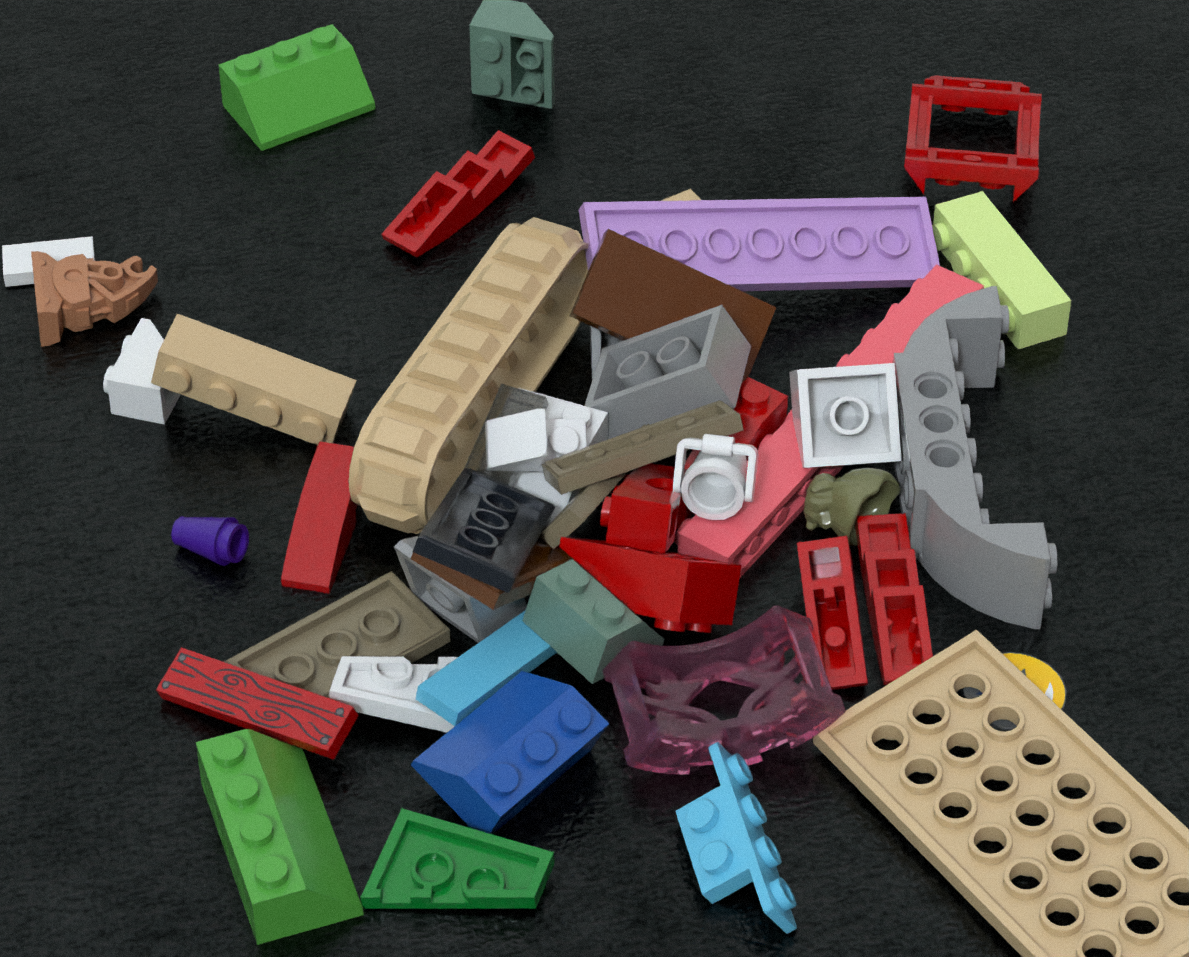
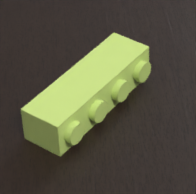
M983 191L935 205L932 228L937 250H941L951 263L955 273L984 285V288L997 286L1000 305H1007L1009 309V331L1002 334H1006L1017 349L1067 334L1071 299Z

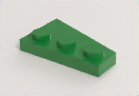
M402 808L360 897L363 909H536L555 864L554 852Z

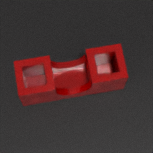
M650 463L636 468L629 475L626 474L621 485L615 486L612 497L606 496L603 502L600 525L608 527L606 543L664 554L674 542L676 529L680 527L685 519H692L693 513L683 502L681 493L673 492L675 467Z

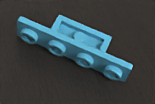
M716 742L709 746L708 749L720 786L675 811L701 893L714 904L753 882L764 913L788 934L797 929L791 911L796 906V900L786 881L779 876L776 866L782 863L780 854L773 841L764 833L762 824L767 822V816L762 805L750 792L748 783L753 781L752 773L740 754L731 755L719 742Z

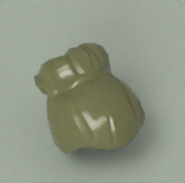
M874 468L855 469L839 478H835L828 473L816 475L806 490L803 511L807 520L806 527L811 531L816 527H822L823 529L832 528L839 537L847 536L850 546H857L856 517L888 514L892 501L901 491L899 482L892 474Z

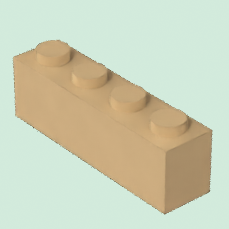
M177 314L158 351L151 383L318 445L319 441L334 443L346 415L357 380Z

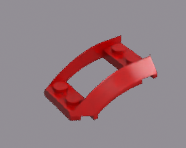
M934 75L926 78L924 84L912 83L904 168L923 194L926 178L934 179L936 183L948 186L958 185L961 181L979 182V186L987 189H1002L1005 185H1013L1014 202L1039 176V129L1042 94L1029 93L1030 87L1021 82ZM932 104L941 105L940 107L943 110L952 112L965 111L966 107L983 108L985 113L991 115H1006L1009 111H1018L1015 154L928 147Z

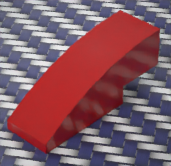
M319 441L294 518L281 576L282 586L330 594L356 527L355 510L357 504L351 500L349 492V469L354 451L353 446Z

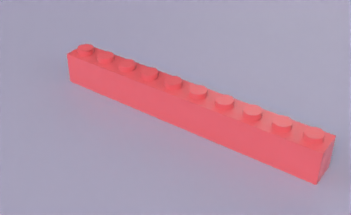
M935 265L923 279L918 278L913 283L908 295L899 304L894 303L889 308L885 318L875 329L870 328L867 330L857 348L850 355H843L836 367L893 363L894 353H903L911 335L928 316L946 303L967 293L984 289V285L939 265ZM791 409L779 429L773 435H766L759 445L753 502H745L744 500L742 508L734 516L725 520H709L697 515L692 519H685L675 536V544L678 545L677 553L742 565L741 578L804 510L806 490L813 478L822 473H828L835 477L845 465L803 468Z

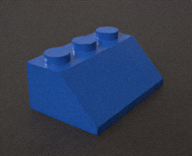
M521 671L413 760L411 766L470 828L494 834L591 751L609 723L572 685Z

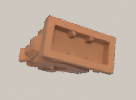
M31 251L41 347L60 342L64 328L77 332L93 328L94 322L104 318L115 323L129 315L145 301L158 283L157 268L151 265L147 271L143 272L142 259L138 256H133L118 264L111 261H93V258H86L84 254L71 255L56 261L47 253Z

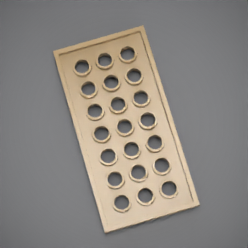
M977 630L813 730V744L1022 957H1085L1084 953L1091 948L1106 949L1114 957H1189V905H1178L1168 897L1176 891L1189 892V829ZM965 687H972L980 690L983 694L977 698L967 699L959 696L956 692ZM922 713L930 715L937 714L942 720L935 724H923L915 718ZM1003 719L1013 722L1017 727L1011 731L1003 732L995 730L990 724L996 720ZM884 738L886 740H897L901 745L894 750H882L877 748L874 743ZM955 746L971 747L976 753L970 757L960 758L952 755L949 750ZM1030 753L1046 754L1052 760L1043 765H1034L1026 761L1024 757ZM914 772L930 773L935 779L926 784H916L907 777ZM990 779L1004 780L1010 784V787L1004 791L995 792L987 789L983 784ZM1068 786L1071 788H1081L1087 795L1079 799H1069L1064 797L1059 791ZM947 806L964 807L969 813L962 818L955 819L945 816L941 811ZM1025 813L1039 814L1046 821L1038 826H1028L1021 823L1018 817ZM1101 821L1117 822L1123 827V830L1115 834H1106L1099 831L1095 825ZM984 840L998 841L1004 846V849L1000 852L989 854L980 851L976 845ZM1060 848L1075 849L1082 856L1075 861H1062L1053 853ZM1137 856L1153 857L1160 865L1154 869H1141L1135 866L1131 860ZM1020 875L1032 876L1040 884L1032 889H1021L1016 887L1011 880ZM1097 883L1110 884L1119 892L1112 897L1105 898L1093 894L1089 888ZM1055 911L1069 912L1077 920L1070 925L1059 926L1049 921L1047 916ZM1135 919L1147 920L1156 929L1149 934H1137L1131 931L1126 924Z

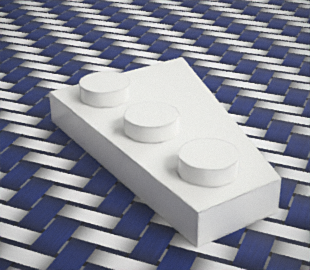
M342 656L329 691V698L353 706L358 713L448 732L455 726L415 698L418 685L458 657H438L437 664H411L405 657Z

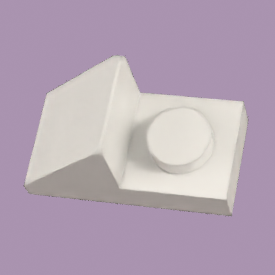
M542 408L499 417L485 422L487 471H543L541 464H544V462L587 447L585 419H546L545 409Z

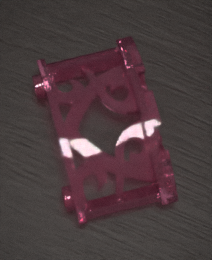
M773 606L747 626L711 641L683 646H659L637 641L629 642L602 671L605 681L611 682L630 743L623 750L627 765L644 771L662 774L689 775L690 766L713 765L708 747L716 742H719L731 755L738 753L743 757L747 765H752L763 761L762 752L778 747L786 742H789L791 749L833 724L846 710L841 696L832 692L811 634L813 630L811 619L783 607ZM792 647L795 657L783 668L785 662L784 652ZM801 672L804 682L801 681L797 685L793 680ZM717 681L731 682L756 689L743 703L738 717L720 721L711 713L688 705L705 687ZM640 688H645L646 693L650 697L643 695ZM648 713L656 716L651 722Z

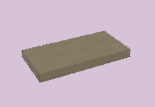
M390 571L224 662L329 698V691L342 656L405 657L410 663H413L449 643L450 629Z

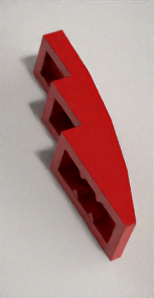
M498 130L477 155L467 150L446 176L436 171L382 233L383 239L415 257H419L478 216L511 185L535 159L532 147Z
M906 513L857 516L855 522L867 609L883 685H888L933 657L923 585H919L915 550L910 547Z

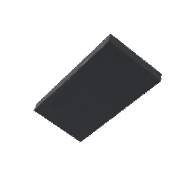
M464 468L418 536L413 552L509 593L541 538L542 532L550 522L555 506L552 503L475 470Z

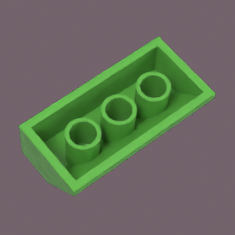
M250 729L196 742L201 784L257 945L364 915L362 904L303 749Z

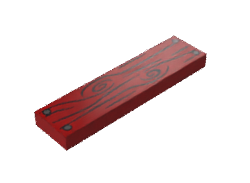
M182 647L156 689L164 700L334 759L359 716L353 706Z

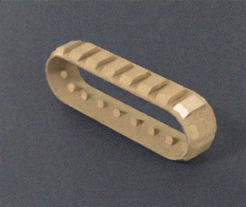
M535 217L523 224H509L494 241L393 380L362 426L354 447L349 469L351 500L362 507L369 521L408 534H418L422 532L464 468H470L480 473L486 457L485 422L502 416L518 388L536 392L581 323V321L570 317L588 272L585 249L588 248L589 244L583 242L579 231Z

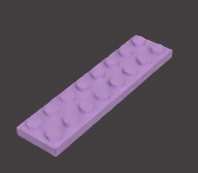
M926 197L583 202L578 210L583 242L589 244L588 248L585 249L588 270L602 236L607 229L615 231L740 291L912 287L918 278L923 279L935 265L940 266Z

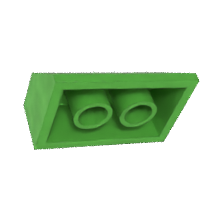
M333 24L316 28L309 33L277 42L267 48L250 54H244L236 59L219 64L223 106L261 151L375 110V101L353 46Z

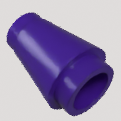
M181 516L175 521L172 528L171 536L175 545L182 546L222 566L241 561L249 544L247 527L239 524L238 520L234 517Z

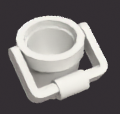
M704 434L703 439L685 438L681 440L676 450L673 492L681 493L685 505L699 517L709 520H725L734 516L742 508L744 500L745 502H753L759 456L757 448L750 444L735 443V437ZM687 449L701 450L694 463L686 470L684 475Z

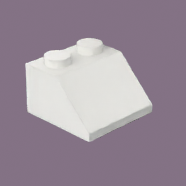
M895 363L799 369L789 372L793 424L803 468L901 461Z

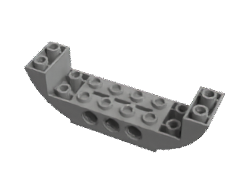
M991 286L967 293L944 304L928 316L914 331L903 353H894L893 363H895L901 461H894L893 463L896 480L901 488L899 502L901 513H906L910 547L915 550L916 559L919 560L930 576L951 595L977 611L1004 622L1032 629H1040L1043 609L1051 608L1052 587L1048 574H1055L1057 571L1055 543H1047L1043 522L989 524L988 509L979 508V503L983 499L981 473H973L972 469L976 467L977 460L975 438H967L966 433L970 432V408L968 404H961L960 401L964 398V388L994 387L997 368H1004L1005 347L1000 337L1001 333H1008L1009 309L1007 305H1000L997 286Z

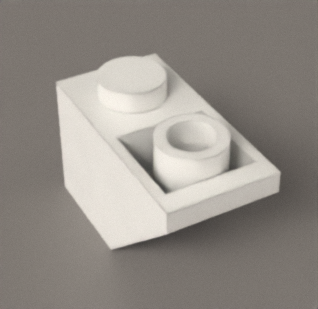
M141 318L132 335L125 337L118 360L114 366H109L105 373L103 389L109 395L111 414L165 424L181 394L151 383L158 351L164 339L150 319Z

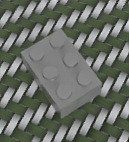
M723 305L602 349L585 406L608 412V439L639 429L644 424L647 425L649 423L651 425L719 400L733 409L736 407L751 345Z

